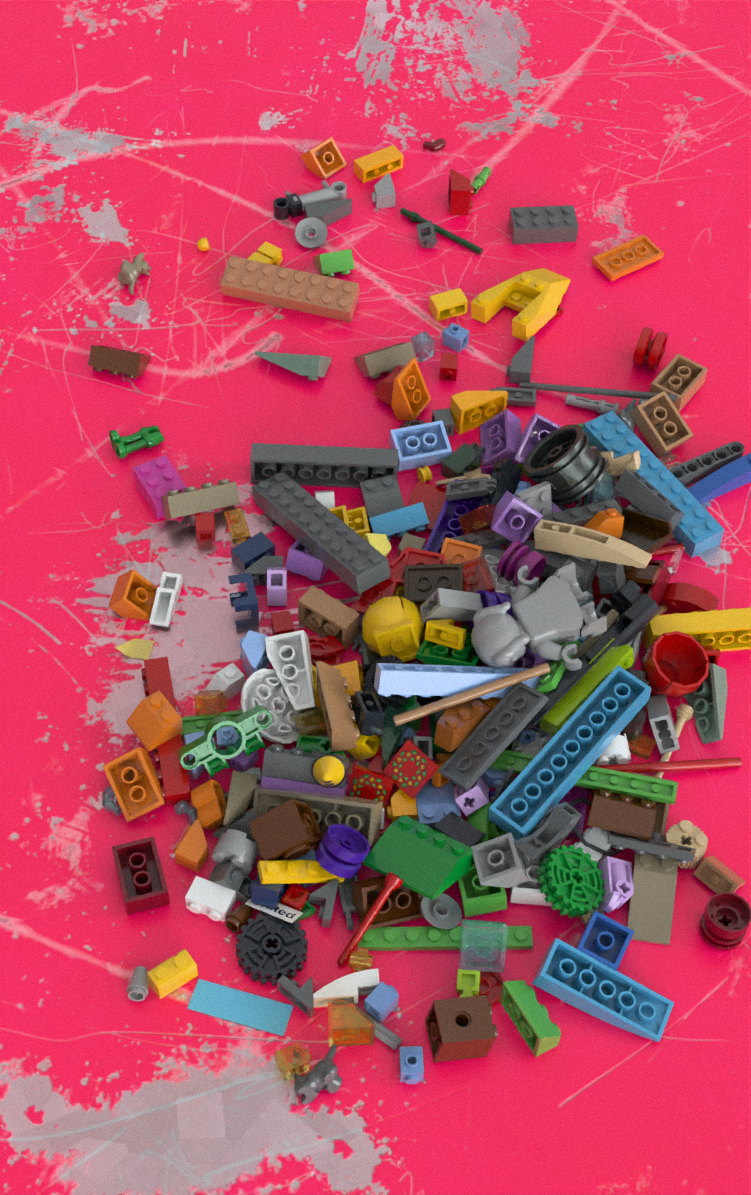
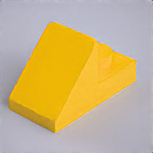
M454 619L430 620L426 622L425 640L462 650L465 645L466 629L453 626Z

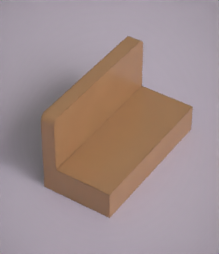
M713 855L705 857L693 874L715 893H735L739 887L744 886L746 881Z

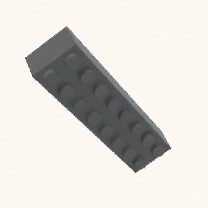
M252 443L250 456L251 484H258L283 471L300 486L360 488L359 482L392 474H395L397 478L398 449Z

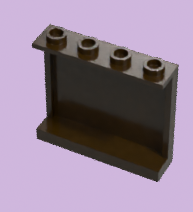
M620 506L624 516L622 538L618 539L652 554L674 538L670 521ZM623 565L624 571L628 572L634 566Z

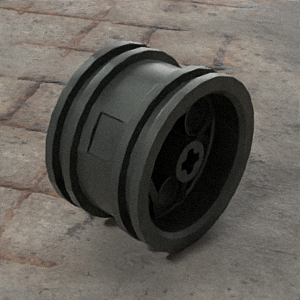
M571 424L551 432L540 440L528 453L523 467L533 481L539 483L549 482L551 484V501L556 506H564L590 492L605 475L608 464L597 449L590 448L589 438L579 425Z

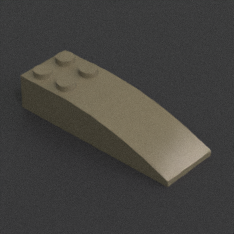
M255 788L253 810L258 817L290 799H295L310 805L323 838L328 827L332 824H342L361 833L368 840L370 847L375 846L379 840L383 801L323 793Z

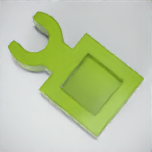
M458 969L456 993L461 994L459 998L479 995L480 971Z

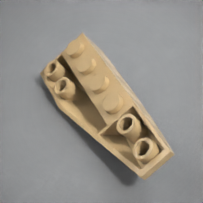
M543 519L534 528L535 549L612 562L618 565L634 566L636 568H646L652 558L651 554L632 544L589 528Z

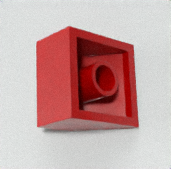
M450 169L448 187L450 215H469V209H472L473 201L470 197L474 195V187L471 186L470 179L454 169Z

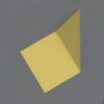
M135 638L115 648L130 658L148 660L154 641Z

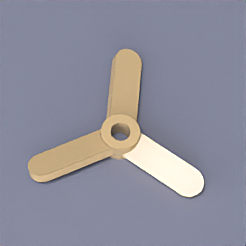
M481 468L475 471L464 473V476L436 481V486L447 485L449 482H454L455 479L463 481L483 477L492 479L490 474H482Z

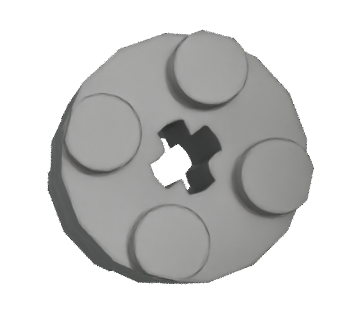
M228 829L226 833H221L213 850L212 859L216 864L232 862L248 876L259 855L258 844L256 841L253 843L245 838L246 833Z

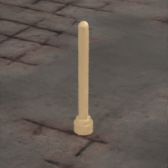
M680 704L676 711L677 721L675 730L677 738H679L684 723L691 719L694 712L693 708L686 704ZM672 752L663 754L660 762L669 761ZM655 772L654 777L662 778L664 772Z

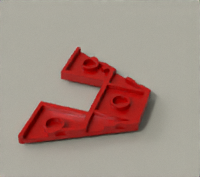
M406 547L400 556L390 564V578L364 591L363 596L350 608L364 615L371 604L383 597H393L397 585L404 586V565L446 564L444 554ZM461 621L454 622L453 626L462 628Z

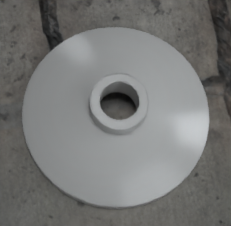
M314 217L301 220L295 229V237L298 243L306 248L321 246L328 235L324 222Z
M441 893L434 900L424 896L421 901L420 909L422 915L433 926L441 929H452L461 921V908L449 895Z

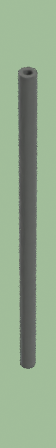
M520 382L519 388L639 399H651L659 394ZM667 394L671 401L677 402L676 394Z

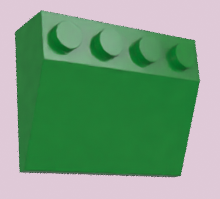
M462 626V629H466L465 645L462 650L424 639L416 653V658L426 665L482 667L484 664L472 645V630L470 627Z
M403 814L389 825L363 861V865L384 876L390 871L404 880L402 885L434 900L471 870L473 848Z

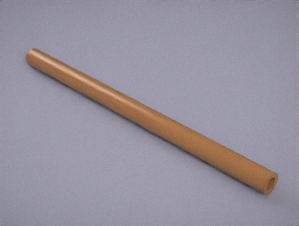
M546 662L393 716L395 726L410 722L549 673L550 667Z

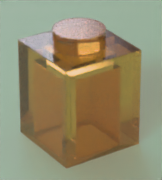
M204 690L194 695L196 715H220L227 706V699L223 695V690Z

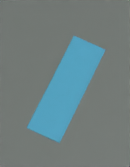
M198 979L187 1009L284 1036L293 1005Z

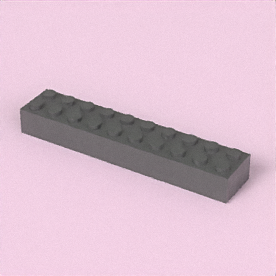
M282 471L252 486L255 504L356 593L360 594L390 578L388 559Z

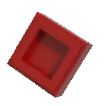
M291 883L281 898V903L301 911L311 892Z

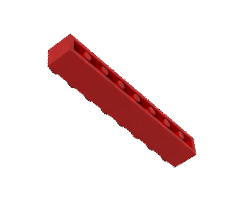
M161 657L144 660L145 668L141 669L142 680H147V684L143 685L145 697L160 690L176 710L168 658ZM181 733L157 747L158 751L154 752L156 764H160L161 769H157L158 780L163 781L164 786L160 788L163 798L166 799L167 806L191 803L187 769L182 767L177 756L179 749L183 747Z

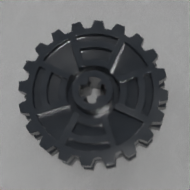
M261 913L257 914L255 920L252 918L248 919V925H242L240 928L242 934L237 935L238 942L236 944V957L239 959V967H244L243 973L245 975L250 974L251 980L254 982L257 979L261 980L262 985L271 982L272 986H275L282 975L294 979L297 976L296 971H302V963L307 960L308 939H305V930H300L301 924L298 921L290 923L268 913L265 916Z

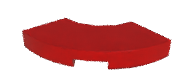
M305 632L309 639L311 657L327 658L345 651V647L334 635L318 638Z

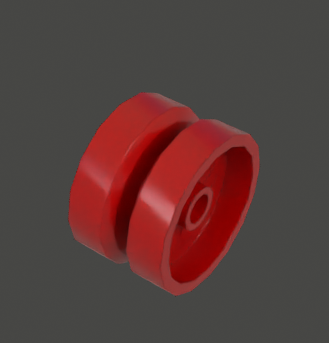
M644 327L635 348L633 363L642 365L647 359V367L656 370L666 349L668 333L659 331L654 337V330Z

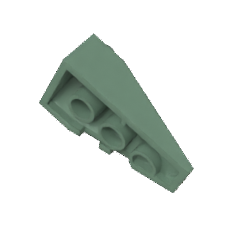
M255 351V355L301 376H308L307 380H318V377H325L332 361V357Z
M713 663L709 664L708 676L696 691L683 696L686 698L688 705L694 710L695 726L703 744L723 739L728 690L726 669Z

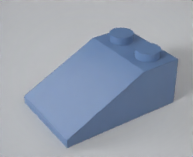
M429 779L416 796L418 822L433 829L434 825L451 811L461 817L460 807L454 798L455 786L453 782L436 788L432 785V779Z

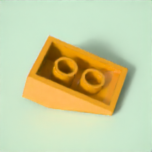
M464 391L451 396L450 411L455 423L454 428L460 435L478 428L484 422L504 411L507 406L508 392Z

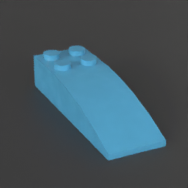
M555 938L548 946L532 982L533 985L591 1016L656 1042H659L674 1005L673 1001L558 938Z

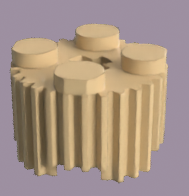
M682 820L677 825L673 824V827L670 826L664 837V842L696 849L693 862H678V867L681 869L683 867L685 869L688 867L690 869L698 867L701 864L708 844V837L704 834V831H700L701 828H697V825L693 826V823L689 820Z

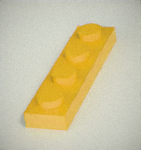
M317 860L259 861L257 865L261 884L329 883L334 879L339 880V882H343L345 879L329 873Z

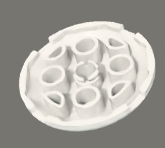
M263 668L254 672L246 680L242 688L241 708L243 713L258 705L266 707L272 715V723L266 729L258 732L259 735L274 743L287 744L296 742L299 733L295 726V718L300 710L295 711L274 669ZM259 714L257 720H263L266 714Z

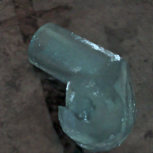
M107 786L102 794V805L114 815L119 816L122 813L121 807L116 803V796L112 787Z
M179 801L174 806L175 812L179 815L186 814L189 825H193L198 817L196 808L186 801Z

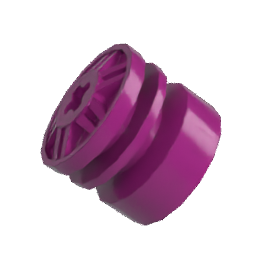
M517 540L504 552L498 563L496 573L507 581L513 580V585L518 587V570L522 566L527 565L529 575L525 580H532L534 577L540 578L546 566L547 558L537 551L530 552L529 546Z

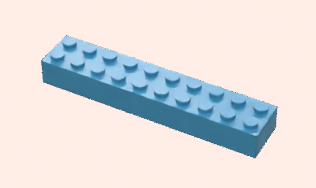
M613 410L584 423L583 431L589 438V446L597 449L599 452L613 451L614 458L639 450L641 465L636 471L685 514L673 531V539L677 543L684 544L685 552L691 558L721 543L725 529Z
M618 665L489 807L488 819L506 833L511 832L517 841L530 836L649 701L651 687Z

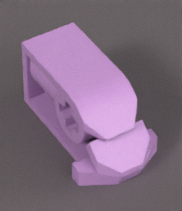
M481 776L468 791L456 785L454 787V798L467 816L489 802L488 792H490V789Z
M606 856L597 865V868L602 870L603 873L601 878L605 880V885H603L605 894L602 895L604 900L599 904L597 910L611 913L615 908H620L633 895L634 887L631 862Z

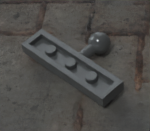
M611 831L607 843L612 844V847L616 849L630 848L639 854L649 852L655 854V857L667 859L668 857L676 858V861L680 863L693 862L696 854L695 848L664 842L663 835L658 831H652L650 841Z

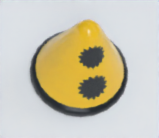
M323 754L314 760L311 773L319 785L332 788L344 781L347 768L339 756Z

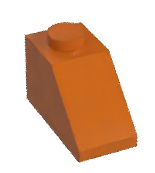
M610 508L606 511H599L583 527L616 538H622L624 516L616 509Z

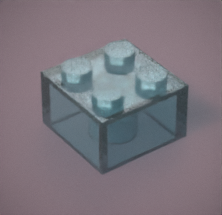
M461 919L458 952L459 968L463 970L504 973L508 935L506 923Z

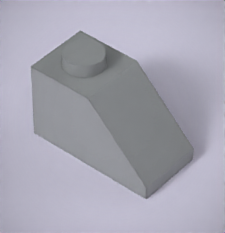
M390 173L386 174L374 185V192L371 193L372 202H375L376 209L395 207L396 193Z

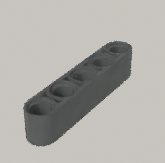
M737 441L730 442L674 466L670 469V472L684 487H687L741 458L744 452V445Z

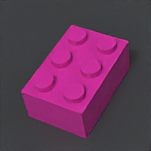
M166 455L132 468L134 482L157 519L165 517L161 496L167 495V491L170 490L184 491V487H186Z

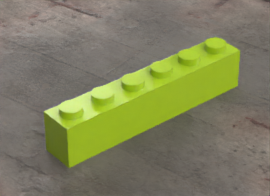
M613 638V639L589 662V664H591V663L600 655V653H601L615 638ZM627 644L611 647L539 721L540 728L554 736L618 665L625 670L632 666L634 663L633 647Z

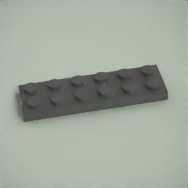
M523 683L515 684L438 769L440 775L468 791L548 702L547 696Z

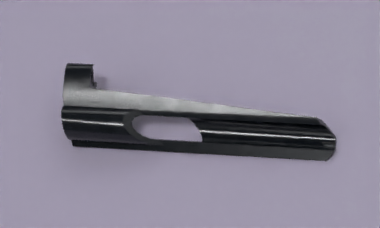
M627 580L610 599L611 607L616 612L622 613L619 616V620L586 654H581L578 657L582 661V667L579 670L570 671L566 669L556 689L543 693L549 700L524 727L527 731L531 730L611 647L630 643L660 612L656 601L641 593V589L636 582ZM613 638H615V639L600 653V655H599L591 664H589V662H590Z

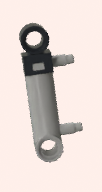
M322 181L321 184L324 189L299 196L297 193L291 194L289 191H286V198L280 197L273 202L274 217L277 220H286L290 215L292 218L301 216L302 211H304V205L347 199V185L344 182L337 181L332 183L330 187L326 181Z

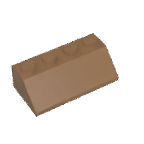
M317 661L316 685L331 751L356 748V740L360 739L358 727L353 725V722H355L354 710L349 708L351 705L350 694L345 692V689H347L346 677H342L340 669Z

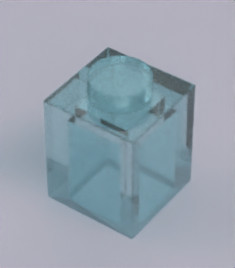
M426 331L411 338L416 359L420 363L434 356L435 340Z

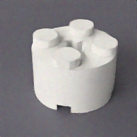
M619 733L592 766L628 764L631 761V755L626 734L624 733L622 736Z

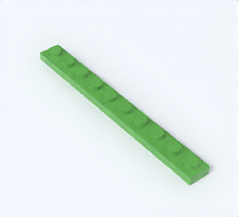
M504 750L488 769L508 773L510 768L513 767L515 774L519 775L536 755ZM590 766L574 786L595 790L605 789L616 794L674 805L678 782Z

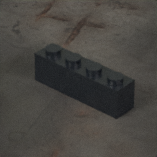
M508 457L501 461L498 460L493 465L491 477L497 481L496 491L489 492L488 495L483 496L481 504L477 509L478 512L475 519L487 529L491 528L496 505L506 491L513 495L515 494L523 472Z

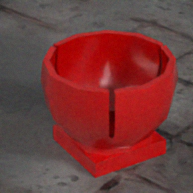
M678 631L664 633L657 637L648 647L645 656L640 659L643 682L651 687L650 696L664 693L666 697L682 698L684 695L696 691L707 678L709 671V659L704 647L692 636Z

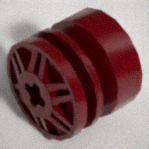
M720 892L713 895L708 901L699 922V932L702 939L711 947L723 951L732 950L739 946L751 923L750 905L743 897L735 893Z

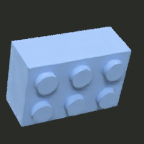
M442 420L390 430L388 440L390 448L398 449V472L450 461L452 449Z

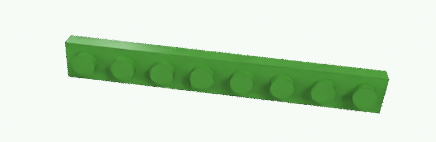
M435 926L380 927L367 930L358 944V951L530 950L533 948L531 926H456L452 929H441Z

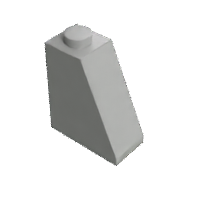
M437 588L420 606L423 624L430 620L454 619V622L472 621L475 613L483 609L480 594Z
M663 693L650 697L646 703L648 717L660 754L679 750L680 745L666 695Z

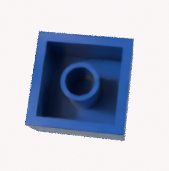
M595 910L589 916L575 948L617 971L635 931Z

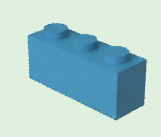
M423 502L381 514L368 520L371 532L374 534H386L388 541H391L390 538L395 536L402 538L404 533L414 530L416 533L422 532L429 525Z

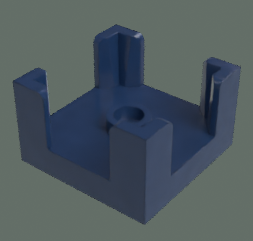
M252 573L228 576L230 584L244 582L245 590L229 594L231 606L235 607V612L248 610L250 619L235 621L236 630L259 626L258 600Z

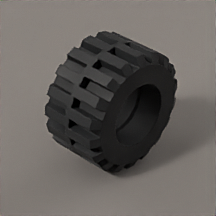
M385 655L381 659L375 660L374 664H371L370 669L365 673L366 677L363 679L364 685L362 687L364 691H375L381 707L385 710L393 711L395 708L399 709L403 704L405 705L408 702L407 700L413 695L410 697H403L399 694L382 696L377 693L374 687L376 664H406L396 656Z

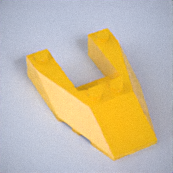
M545 268L523 272L480 293L471 301V318L486 323L499 310L507 306L520 312L512 319V336L527 342L531 336L556 314L563 294L566 293L570 284V279Z

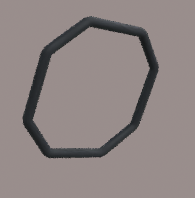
M579 798L570 802L569 805L573 807V805L584 802L591 806L592 802L585 798ZM575 826L572 829L586 847L603 855L612 857L622 852L621 849H616L609 853L586 842Z

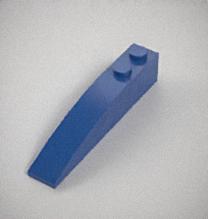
M751 453L716 470L687 490L700 504H703L750 483Z

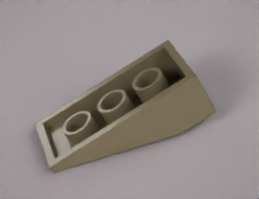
M646 852V854H634L632 861L634 893L629 898L627 927L635 931L631 940L670 945L678 869L676 858L668 857L667 859L655 857V854Z

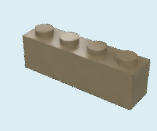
M229 478L218 480V484L213 485L212 482L202 483L199 488H195V486L184 487V491L178 492L177 489L167 491V495L161 496L164 516L170 519L240 504L237 484L234 481H229Z

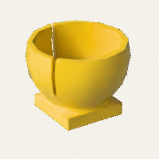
M383 597L371 604L362 618V637L369 648L380 654L381 657L393 655L404 662L415 659L420 644L424 639V624L422 623L421 613L413 602L403 597Z

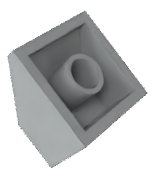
M511 832L471 847L473 848L472 854L481 885L509 888L528 881L520 850L516 847L517 842Z

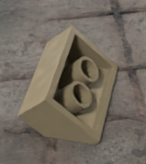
M403 342L356 356L354 360L364 377L370 376L373 379L380 377L382 372L391 373L397 365L405 366L412 357L416 358L412 342Z

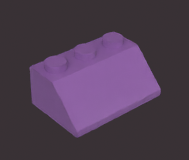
M508 409L480 425L482 466L492 465V462L501 461L507 457L514 461L513 459L522 436L521 419Z

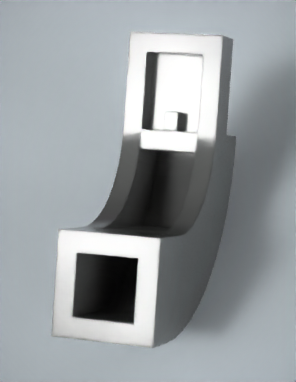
M567 802L558 804L545 823L532 835L520 839L516 847L521 850L525 857L539 862L544 859L545 855L551 853L562 843L582 815Z

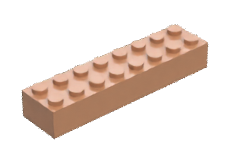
M234 256L229 257L220 284L223 295L347 322L352 321L360 295L359 283Z

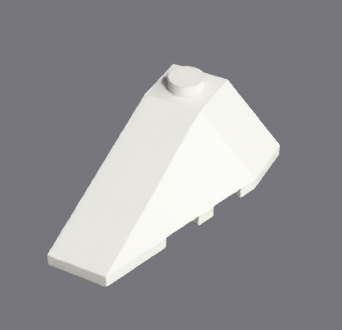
M300 630L265 637L267 657L295 711L316 707L309 639L305 631Z

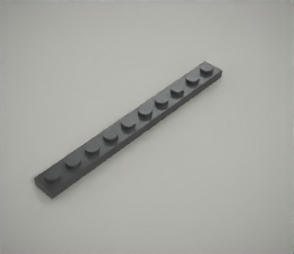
M610 499L544 515L541 519L581 526L587 524L599 511H606L612 508L622 515V509L615 499ZM491 528L451 538L482 546L483 549L512 543V541ZM534 530L528 538L534 537ZM441 540V547H443L444 540Z

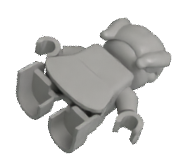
M574 562L558 569L553 576H550L532 594L531 592L539 586V578L534 577L532 580H525L529 575L528 566H522L518 570L519 586L511 598V604L507 601L501 605L485 607L478 610L473 616L472 645L480 660L493 668H511L516 660L524 656L527 644L532 653H538L544 659L556 661L562 659L566 669L570 671L579 670L582 667V661L578 658H568L570 655L576 654L577 644L567 645L563 649V646L559 645V643L573 642L580 637L588 635L595 637L607 631L606 616L600 619L597 618L593 601L582 607L579 606V603L588 600V592H582L578 585ZM510 606H512L513 617L506 613Z

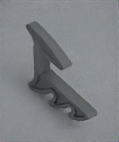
M513 767L510 768L503 782L499 783L494 795L490 797L489 803L493 804L517 778L514 776L515 769Z

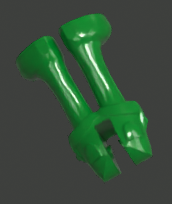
M157 425L142 427L140 431L121 437L116 430L109 431L110 441L118 459H123L128 454L144 447L152 448L164 441V437Z

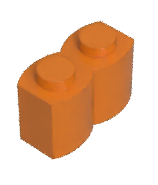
M209 780L191 791V803L197 809V819L200 820L201 826L205 829L213 830L223 824L227 803L220 783Z

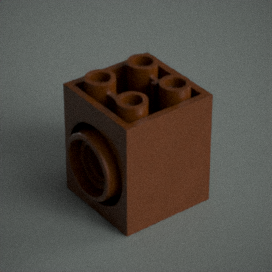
M290 799L249 822L251 827L250 834L257 842L259 847L258 854L264 861L298 859L308 854L323 840V835L310 805L295 799Z
M486 995L433 1000L425 1018V1024L434 1063L487 1056L498 1036L496 1025L492 1022V1006L488 1003Z

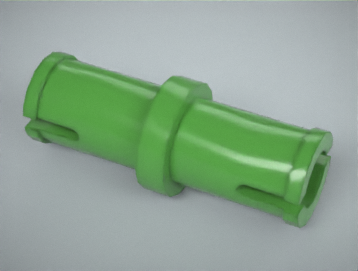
M484 167L480 174L475 176L471 184L474 187V194H477L478 190L486 184V180L492 174L489 167Z

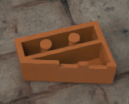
M476 699L447 708L437 722L434 743L448 752H452L491 712V708Z

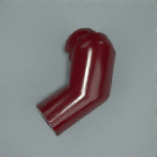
M443 138L437 139L434 142L425 141L423 148L438 152L446 146V141Z

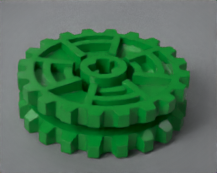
M562 845L544 856L545 859H542L539 863L541 867L537 869V873L540 874L537 882L541 884L540 892L545 894V901L552 904L551 908L553 910L558 909L561 915L568 914L569 918H574L575 916L580 918L584 914H588L592 909L594 910L599 907V904L604 900L602 895L605 894V889L603 888L605 880L601 878L603 873L602 870L597 868L598 863L596 860L592 861L590 859L591 855L589 853H583V849L580 847L575 849L574 845L567 847Z

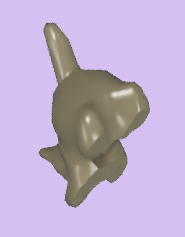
M143 253L137 255L132 263L128 260L123 261L120 267L121 272L118 274V280L125 285H129L131 295L134 293V286L138 277L141 274L150 275L149 270L152 269L148 262L143 260L145 257Z

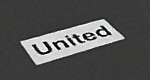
M251 899L245 903L248 906L293 923L303 914L280 903L276 910L252 903Z

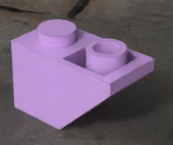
M287 567L267 568L268 606H287Z

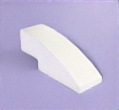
M162 573L160 586L157 587L151 612L150 625L169 627L184 580L181 574Z
M378 968L355 972L327 984L313 994V1008L343 1006L349 1002L354 1005L358 1004V996L370 995L380 984Z

